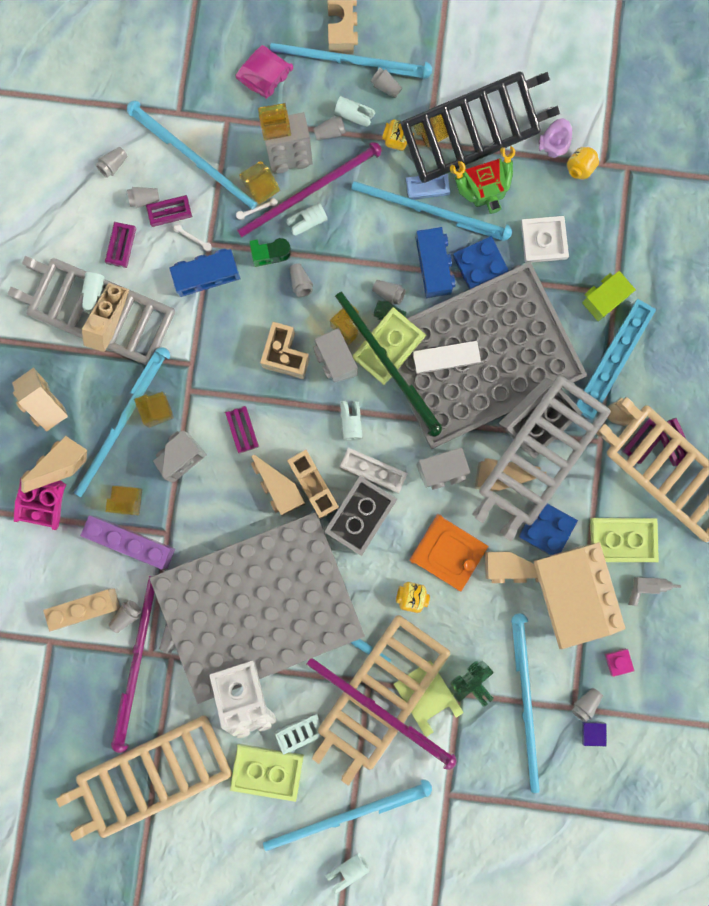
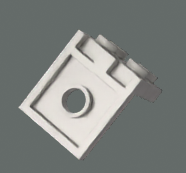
M254 661L210 674L222 729L234 737L243 738L249 736L250 731L256 729L258 731L268 730L272 727L271 724L277 723L275 714L266 707ZM238 684L242 685V694L233 696V687Z

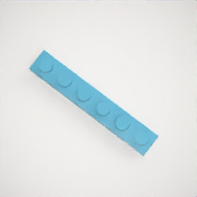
M639 299L634 302L583 391L603 403L654 315L655 308ZM577 400L576 405L583 412L582 415L590 420L594 419L598 411L582 400Z

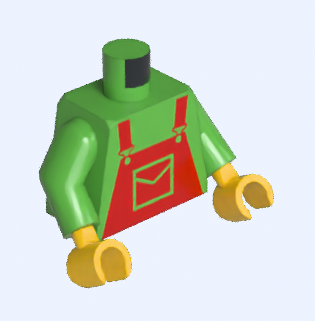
M510 146L511 151L509 155H505V147L501 148L500 154L504 157L503 161L499 158L465 169L463 162L458 161V171L455 170L454 165H451L450 171L456 174L455 181L459 194L469 202H473L476 207L487 205L490 214L499 212L502 209L499 200L505 197L506 192L510 189L513 178V161L511 158L515 155L514 147Z

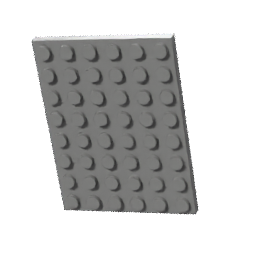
M531 262L407 318L427 335L414 351L477 341L481 359L479 364L416 374L412 352L398 369L409 386L413 385L435 418L442 425L440 435L436 437L429 436L427 434L430 431L409 402L431 449L508 414L545 378L555 381L558 376H563L572 383H575L587 377Z
M316 512L149 578L197 704L214 698L210 674L254 661L258 677L261 679L365 637ZM235 685L232 690L242 687V685Z

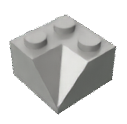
M339 328L315 339L314 353L318 362L324 363L325 366L322 368L327 378L331 377L333 382L354 378L358 375V367Z
M177 431L172 434L165 448L156 454L157 458L153 461L163 478L173 483L207 456L192 436L185 431Z
M463 448L420 460L416 464L425 487L431 486L432 490L444 487V483L449 481L451 485L466 480L465 476L470 474Z

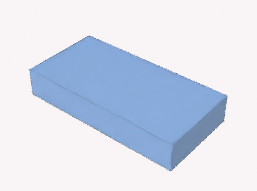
M448 173L426 183H422L419 176L407 177L405 180L407 195L410 199L416 200L450 195Z

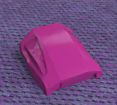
M262 45L241 66L235 76L250 90L267 99L274 93V88L277 87L279 82L286 80L289 71L293 70V64L287 63Z
M20 478L15 500L14 522L23 521L52 527V530H57L60 523L62 498L66 484L59 480L23 493L21 491Z

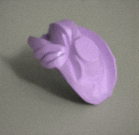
M563 118L554 121L547 128L544 135H540L539 151L544 149L548 156L553 158L567 153L572 141L570 122Z

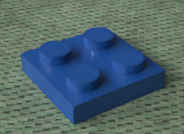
M492 236L453 253V258L469 290L509 272Z
M547 503L532 525L525 524L518 538L550 556L562 552L578 520Z

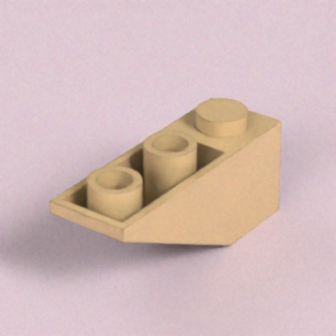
M108 283L82 328L84 346L105 352L114 335L129 289Z
M67 436L61 441L55 442L50 452L46 456H41L31 471L28 470L23 474L21 478V491L26 493L72 476L86 462L87 450Z
M256 455L252 456L254 462L251 465L256 475L261 474L264 481L260 483L266 494L270 492L273 498L270 503L275 513L280 512L283 516L305 505L294 482Z
M485 458L484 461L478 463L475 489L481 488L498 460ZM509 462L503 470L505 474L520 484L537 479L513 462ZM497 479L490 490L497 492L509 488V486Z
M485 552L486 579H491L492 583H505V579H513L514 583H527V578H535V581L539 582L535 564L511 552Z

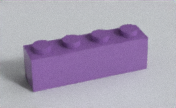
M88 516L80 535L159 569L168 568L175 552V548L97 516Z

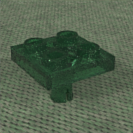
M475 661L467 668L468 672L463 677L459 675L451 681V687L448 689L458 702L472 692L481 703V706L485 707L488 703L483 698V695L489 702L494 697L491 696L482 683L494 672L484 661Z

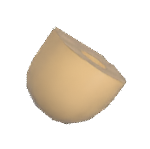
M616 402L608 406L610 415L607 419L614 424L629 425L633 419L615 405Z

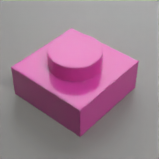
M625 648L605 654L612 677L634 671L628 649Z

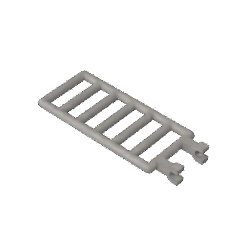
M25 256L22 264L30 270L43 274L34 296L10 287L8 295L12 296L15 300L29 305L27 309L28 316L83 339L82 329L76 327L84 310L82 307V294L68 323L57 319V316L75 277L84 279L87 271L56 258H52L47 266ZM56 268L67 272V275L49 314H45L37 309ZM104 280V282H103V283H104L103 288H106V286L108 285V283L117 285V284H115V283H113V282H110V281H108V280ZM129 290L114 335L106 349L147 365L155 350L160 347L173 319L175 310L172 307ZM136 301L145 305V308L127 348L115 342L133 302ZM155 309L165 315L147 355L144 356L135 352V349L152 311Z
M558 376L479 489V493L485 498L472 515L483 523L494 504L513 515L508 524L500 531L506 539L512 541L523 522L527 525L534 523L610 415V409L565 377ZM561 387L599 412L592 424L554 398ZM548 405L586 430V433L579 442L541 417ZM535 424L574 449L567 460L528 435ZM522 443H525L561 468L554 479L516 454ZM509 461L548 486L541 497L503 472ZM497 479L535 503V506L528 515L490 490Z

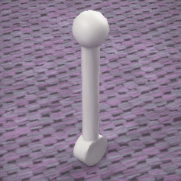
M272 198L270 202L255 207L253 210L238 211L236 217L238 220H243L249 214L269 206H276L278 201Z
M174 225L173 230L176 233L180 232L201 245L206 252L212 250L210 243H204L184 231L180 225Z

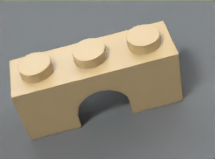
M328 0V16H339L342 18V21L339 23L328 24L329 52L354 54V45H358V32H353V26H357V12H353V6H357V0Z
M307 450L287 460L320 519L339 509Z
M114 588L43 611L50 632L117 611L120 605Z

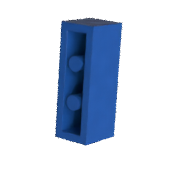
M442 227L417 231L415 239L425 297L433 298L451 295L456 284L454 274L450 275L449 267H452L451 255L446 252V247L448 246L447 234H443Z
M220 249L213 255H200L195 257L193 261H180L175 263L174 266L169 267L176 292L180 297L241 279L231 249Z

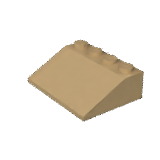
M600 542L579 546L534 561L559 649L596 640L626 629Z

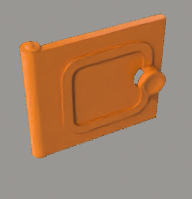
M437 514L409 560L411 563L419 565L461 592L489 546L444 519L442 515Z

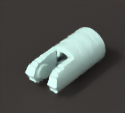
M340 96L334 115L368 127L371 123L370 119L375 115V111L365 105Z
M317 203L288 218L286 223L292 227L291 232L296 236L328 219L322 205Z
M92 272L85 273L83 290L81 292L83 295L82 307L88 315L91 314L98 299L101 297L105 280L103 275Z
M341 401L343 440L353 441L362 439L359 401H353L352 416H349L348 403Z
M357 853L325 875V877L329 881L342 873L345 880L335 885L332 889L336 895L368 873L369 867L363 856Z

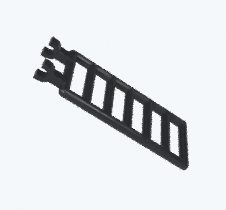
M519 71L403 120L401 128L420 181L426 183L451 172V165L455 166V170L459 169L458 161L463 162L466 166L500 151L502 147L507 148L539 134L541 131L539 122L560 114L558 106L549 107L536 113L529 93L530 88L550 80L548 72L525 80L523 72ZM515 82L518 84L531 126L530 129L520 132L506 87ZM497 90L499 91L512 132V136L504 140L501 139L487 95ZM478 98L480 99L494 142L493 145L486 148L482 146L468 102ZM459 106L461 107L475 150L474 153L465 157L449 112ZM440 114L456 157L455 161L446 165L430 121L431 118ZM421 122L437 165V169L426 173L411 130L412 126Z

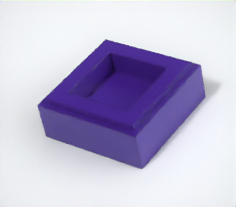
M582 722V744L584 746L607 747V724L605 722Z

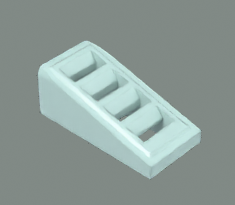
M317 713L276 730L275 735L283 755L322 737L318 733L321 721ZM312 721L317 731L315 734H313L309 725ZM302 726H305L308 737H304L301 729ZM295 729L300 739L296 741L292 732ZM285 734H288L291 741L289 745L284 737Z

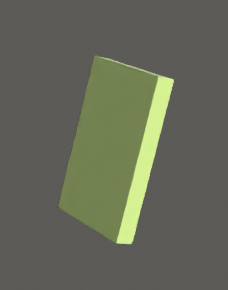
M394 307L372 331L373 336L380 346L386 350V355L397 370L427 336ZM365 340L352 357L385 385L392 376Z
M590 518L591 544L600 542L606 562H659L657 518Z
M238 744L230 791L296 802L304 755L291 752L283 755L282 751Z

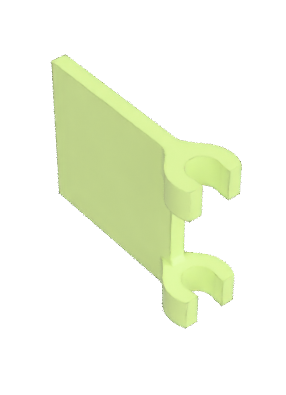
M419 667L408 674V676L420 684L427 672ZM439 673L411 712L425 737L434 733L427 720L445 708L450 707L456 718L464 713ZM397 681L394 683L395 688L402 699L408 702L414 691L401 681Z

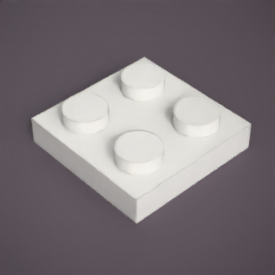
M564 216L522 219L521 231L525 263L567 260L569 258Z

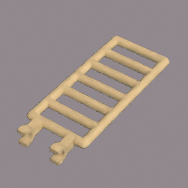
M628 397L624 399L619 398L615 405L627 413L633 420L619 437L606 424L600 427L596 434L611 445L607 450V456L703 542H709V527L704 531L697 525V522L709 509V494L690 517L681 510L708 477L709 460L650 406L646 405L639 410ZM648 416L656 426L626 461L617 452ZM664 431L672 440L642 475L633 466L661 432ZM680 445L687 452V455L660 488L657 489L649 482L650 479ZM695 459L703 468L675 503H673L665 495Z
M397 615L349 684L357 689L361 681L401 709L397 719L404 723L450 656V651L408 620ZM399 626L440 654L433 665L392 637ZM387 644L427 672L420 684L380 656ZM374 663L414 691L408 702L367 674ZM343 692L318 728V733L325 739L313 754L312 760L320 764L331 745L334 744L354 759L341 779L342 782L349 786L361 766L368 770L374 768L398 730ZM348 700L389 728L382 740L341 711ZM336 718L376 747L369 759L329 730Z
M201 716L77 775L76 781L79 787L61 794L60 797L56 798L58 806L61 807L83 796L91 814L92 821L82 824L70 832L73 842L95 830L98 831L101 838H105L230 778L232 772L208 717ZM201 726L222 771L212 777L208 776L190 734V731ZM182 736L201 782L191 787L188 786L169 741ZM159 746L162 747L180 789V792L168 797L149 753L150 750ZM138 756H141L160 800L147 807L128 762ZM119 765L139 812L128 817L108 773V770ZM98 775L118 819V822L107 827L87 783V780Z

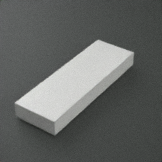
M477 341L413 351L416 374L479 364L481 362Z
M351 448L347 449L340 465L341 469L361 476L398 494L408 474Z

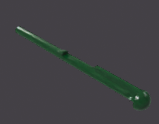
M343 292L337 293L335 297L429 428L430 431L427 434L432 437L440 435L442 425L435 418L412 384L410 386L407 384L386 355V350L380 346Z

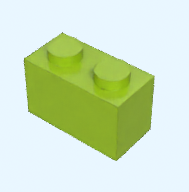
M620 271L614 275L609 273L601 280L602 285L596 288L593 286L584 294L586 298L582 304L598 322L636 291Z

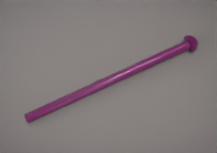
M376 142L369 143L370 148L238 229L239 235L242 238L374 155L378 158L382 152L381 146Z
M149 578L136 643L132 651L134 656L126 693H122L113 741L111 742L113 751L117 753L126 751L129 746L125 743L155 594Z
M311 658L306 663L310 668L443 762V769L450 770L455 767L457 759L453 753L450 755L416 729L405 725L376 704L373 699L366 697L315 659Z

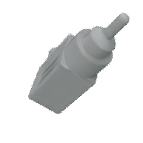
M634 577V586L628 605L637 606L641 593L660 594V592H667V590L672 588H681V585L673 584L667 579Z

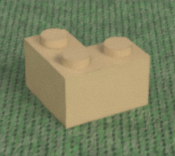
M272 322L260 364L265 369L304 379L310 358L307 353L291 349L295 336L294 327Z
M34 368L12 382L15 390L13 394L18 400L16 402L17 406L22 412L25 413L27 411L31 415L30 418L37 427L42 426L47 432L68 417L65 407L51 393L48 383Z

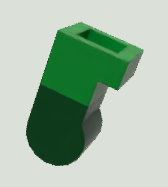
M278 238L272 243L259 245L258 239L249 241L255 267L283 262L291 256L290 244L284 238Z

